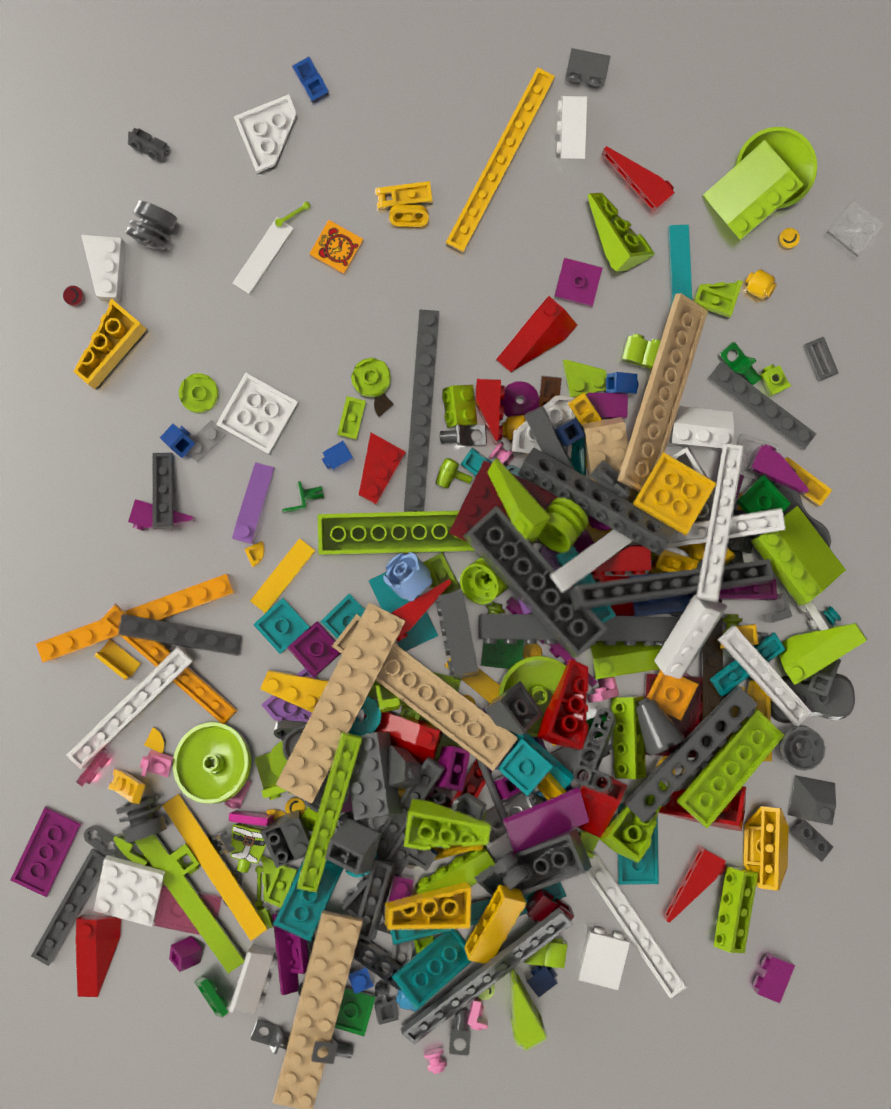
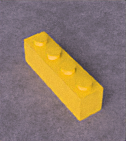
M498 886L464 946L470 961L486 964L498 954V950L503 942L506 941L507 935L515 925L519 914L525 908L526 901L520 889L513 888L510 891L507 886Z

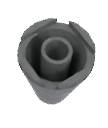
M648 697L638 702L639 706L636 707L648 756L658 754L672 745L685 740L681 731L655 699L650 700Z

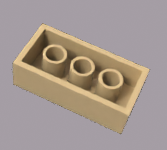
M618 417L581 424L585 434L583 438L589 478L598 483L590 474L602 460L620 474L628 448L625 421ZM631 488L629 490L631 494L624 498L628 501L636 499L635 490Z

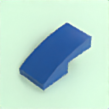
M310 56L292 65L311 101L329 92Z

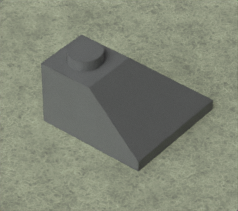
M521 681L496 697L484 708L496 726L519 735L524 734L544 714Z
M795 775L788 815L812 822L833 825L836 809L835 783Z

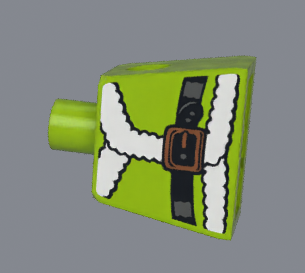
M238 822L233 824L231 846H234L235 850L230 852V857L239 859L237 871L248 873L250 863L258 864L266 848L260 833L263 828Z

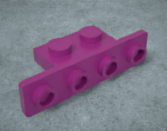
M278 913L273 914V923ZM273 925L281 995H288L298 991L297 973L306 974L309 963L307 940Z

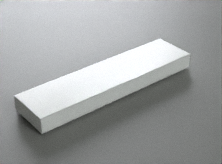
M274 220L233 281V284L250 295L294 228L283 222L281 227H277Z

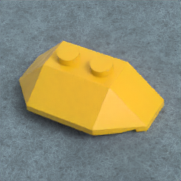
M761 806L745 823L744 866L748 870L758 872L756 885L761 889L780 890L788 868L789 826L782 808Z

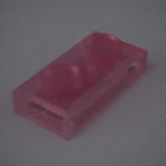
M103 748L79 776L76 783L83 786L86 782L88 784L92 782L96 777L94 773L98 767L103 768L109 761L107 756L110 752L106 748Z

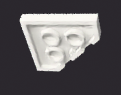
M289 94L234 116L257 173L276 166L293 126L297 113Z
M554 396L544 405L554 428L569 419L575 418L574 413L567 404L574 397ZM527 420L513 431L511 452L529 454L533 447L542 451ZM572 444L564 446L569 458H571Z

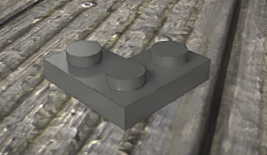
M404 830L385 861L397 864L395 874L398 876L401 875L409 861L427 871L438 852L432 848L431 850H420L404 847L406 833Z

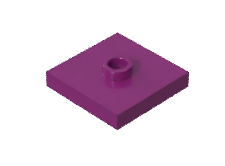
M564 258L554 297L593 307L603 267Z
M318 621L287 647L313 677H316L341 654L332 647L335 640Z

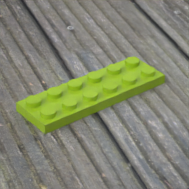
M756 709L752 716L745 718L741 723V727L730 736L677 800L687 812L707 829L784 737V734L758 709Z

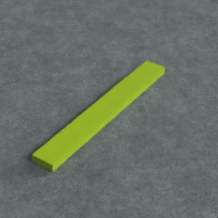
M341 732L298 879L297 889L315 893L318 891L327 860L325 859L330 839L335 833L362 741L361 736Z
M154 834L134 841L153 868L165 871L163 883L229 974L245 962L244 957L185 875L182 876L169 857L170 853L158 836Z

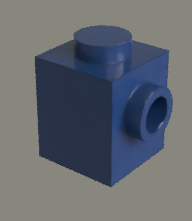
M576 418L569 419L555 427L563 446H569L585 436L583 427Z
M535 965L530 970L531 973L525 977L526 982L538 998L558 984L556 978L558 974L553 967Z

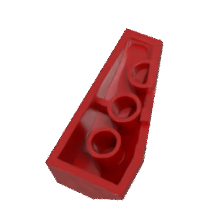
M548 296L502 351L496 361L512 373L565 341L578 325L561 305Z
M569 659L543 716L537 734L538 738L558 746L577 750L583 749L588 733V724H586V712H588V705H586L588 666Z
M392 711L382 712L380 725L373 731L389 732L391 745L407 749L419 763H424L428 756L435 760L443 733L431 723Z
M742 786L710 826L742 832L747 787ZM686 790L674 791L670 795L671 799L669 802L661 806L659 810L660 814L699 823L677 802Z
M81 915L76 919L75 940L78 997H99L114 952L121 938V918L105 915Z

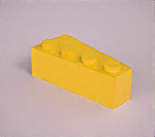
M112 298L106 313L100 319L96 332H93L90 338L91 342L87 349L84 350L73 371L93 389L99 386L147 330Z
M467 882L386 902L385 924L388 929L470 928L471 886Z

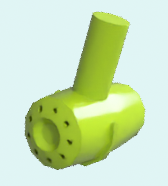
M445 458L439 467L440 470L435 483L449 488L454 478L470 484L473 477L458 471L459 463L457 461Z

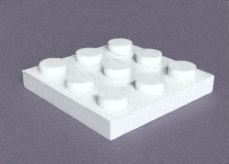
M245 372L216 425L263 452L270 454L298 405V401Z
M106 855L94 911L152 927L165 871Z

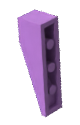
M255 462L232 539L255 544L275 467Z

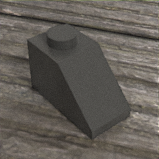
M392 745L388 746V786L406 789L420 785V764L407 749Z

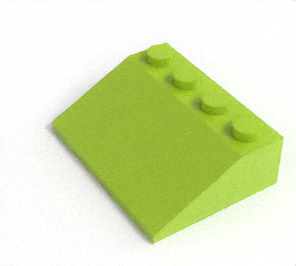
M764 140L704 193L703 196L737 237L743 240L803 188L804 184Z
M796 506L783 516L785 530L760 533L751 540V543L764 560L770 559L773 572L797 604L801 606L809 603L822 593L846 569L801 509Z
M514 968L510 971L513 1018L511 1019V1026L517 1045L519 1047L522 1045L526 1051L546 1040L547 1034L543 1018Z

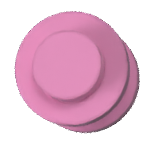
M501 441L489 457L491 459L496 457L503 465L508 466L514 458L513 452H511L512 449L509 451L503 448L504 443Z
M443 1048L432 1049L423 1054L424 1058L429 1059L430 1065L427 1066V1069L432 1071L433 1074L443 1072L447 1066V1061L441 1059V1054L444 1053Z

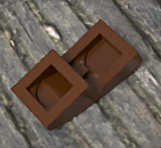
M542 375L538 408L544 406L554 396H560L562 377Z

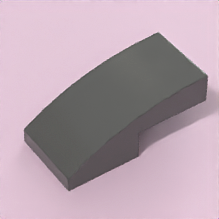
M841 659L835 660L813 674L808 690L827 697Z

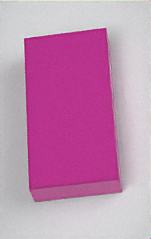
M235 810L229 813L228 820L230 822L268 826L274 822V815Z

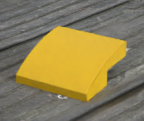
M664 549L661 555L657 554L649 574L694 570L697 568L699 560Z

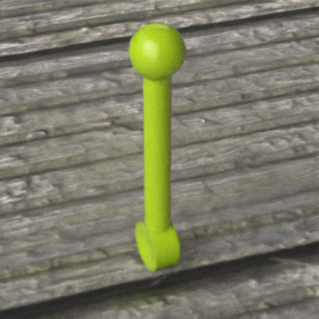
M304 202L303 206L282 219L277 218L275 225L281 227L286 220L304 209H309L310 203Z
M259 865L255 868L257 873L256 908H261L263 905L261 901V873L263 872V867Z

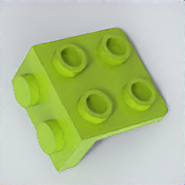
M270 753L257 756L255 763L263 786L261 790L263 799L269 797V800L281 797L280 793L286 792V790L276 785L279 777L271 770L269 764Z

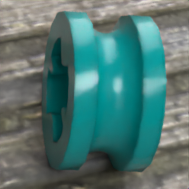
M829 606L827 611H822L824 618L832 626L836 625V621H841L840 615L833 607Z

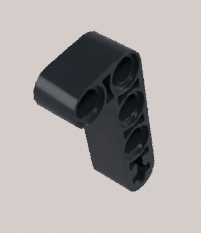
M358 938L352 962L355 959L391 986L401 990L391 975L395 970L398 971L404 965L393 959L372 942ZM366 951H371L373 953V960H369L366 957ZM382 963L389 964L391 970L389 972L384 971Z

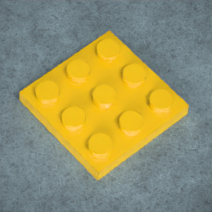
M663 452L632 505L686 536L716 483Z

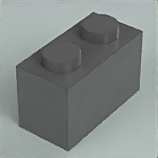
M571 48L565 78H569L572 82H589L592 86L604 85L611 56Z

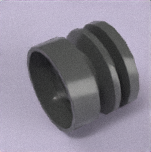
M139 200L133 214L140 221L130 220L129 224L134 228L127 227L125 233L144 246L165 250L166 244L161 240L168 241L169 236L162 231H172L178 218L159 206Z
M805 725L790 726L783 731L784 737L778 743V749L782 758L790 766L797 770L806 771L814 769L822 762L826 747L819 733ZM798 742L803 743V747H805L803 750L798 749L796 746Z
M157 796L141 797L139 804L128 801L115 809L117 814L127 813L126 816L119 818V822L129 821L130 823L129 826L122 829L126 843L157 834L167 829L163 816H153V813L161 808L160 805L150 806V804L158 801Z

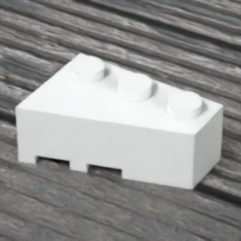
M560 95L557 111L560 113V121H557V133H560V141H557L556 154H560V158L585 159L587 96Z
M81 235L96 296L102 301H110L112 298L115 302H121L126 243L120 237Z

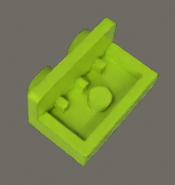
M452 385L443 388L442 400L445 407L444 418L447 428L455 427L456 424L464 426L478 424L473 385Z

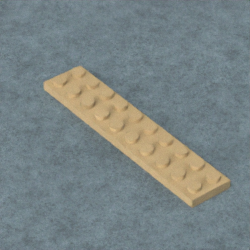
M681 293L675 294L618 477V481L638 492L641 491L662 453H665L708 310Z
M370 602L368 603L276 783L278 787L311 804L313 803L332 766L341 732L349 733L405 620Z
M357 614L332 645L341 654H343L361 619ZM394 643L376 681L494 771L518 738L507 729L496 726L490 716Z
M322 910L275 1089L273 1104L299 1109H313L325 1066V1063L311 1061L314 1042H331L362 925L361 918ZM321 1047L317 1052L318 1057H326L328 1048Z

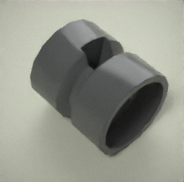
M512 851L507 853L491 868L498 877L504 878L503 883L510 891L530 874L523 864H518V858Z

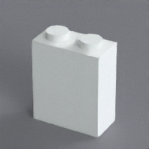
M594 927V930L588 929L577 973L578 980L618 990L630 944L629 940L625 938L626 935L614 932V935L608 934L605 929Z

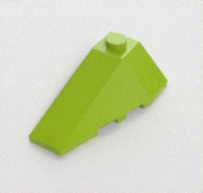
M589 193L587 195L605 256L609 260L610 266L616 272L628 271L655 255L646 239L641 234L638 236L630 228L632 224L618 215V209L603 193Z
M496 458L487 473L512 524L528 541L534 543L549 521L550 516Z
M857 623L832 627L831 629L821 631L816 630L801 635L796 634L782 641L786 650L780 653L779 657L784 670L795 685L867 641V638Z
M597 641V645H590L594 678L601 679L658 670L660 668L654 660L663 646H643V642H636L635 646H625L624 642H616V645H604V641Z
M660 781L659 789L664 790L667 785ZM648 794L644 799L645 804H651L654 797L652 794ZM625 805L609 824L599 840L614 852L638 863L650 847L653 829L656 827V819L661 805L656 810V815L650 821L646 820L645 822H642Z
M412 799L408 812L404 847L431 850V847L450 848L452 845H486L489 840L491 824L433 802Z

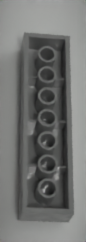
M497 506L463 536L572 658L579 657L607 630L606 626L590 609L574 611L570 592L572 589L569 587L564 592L560 591L550 577L555 570Z

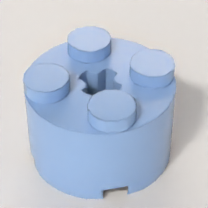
M408 552L409 554L406 555L400 553L387 564L385 568L387 570L386 576L383 575V579L399 597L413 601L425 588L431 585V573L428 567L414 553Z

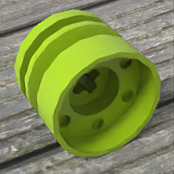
M556 498L545 511L550 516V519L538 536V539L549 549L564 553L572 547L577 537L586 529L588 518L585 512L573 501L566 498Z
M482 557L466 567L460 576V586L463 593L469 600L477 604L490 603L509 588Z

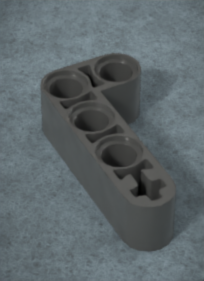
M606 708L600 709L597 712L573 774L575 781L579 785L601 794L611 792L614 785L608 775L598 771L616 725L615 715ZM608 715L610 721H605L604 723L602 718H606ZM603 734V740L600 743H595V735ZM591 752L596 753V759L593 762H588L586 759L587 755ZM584 771L588 772V779L580 781L579 775ZM601 779L608 780L606 788L600 789L598 787V782Z

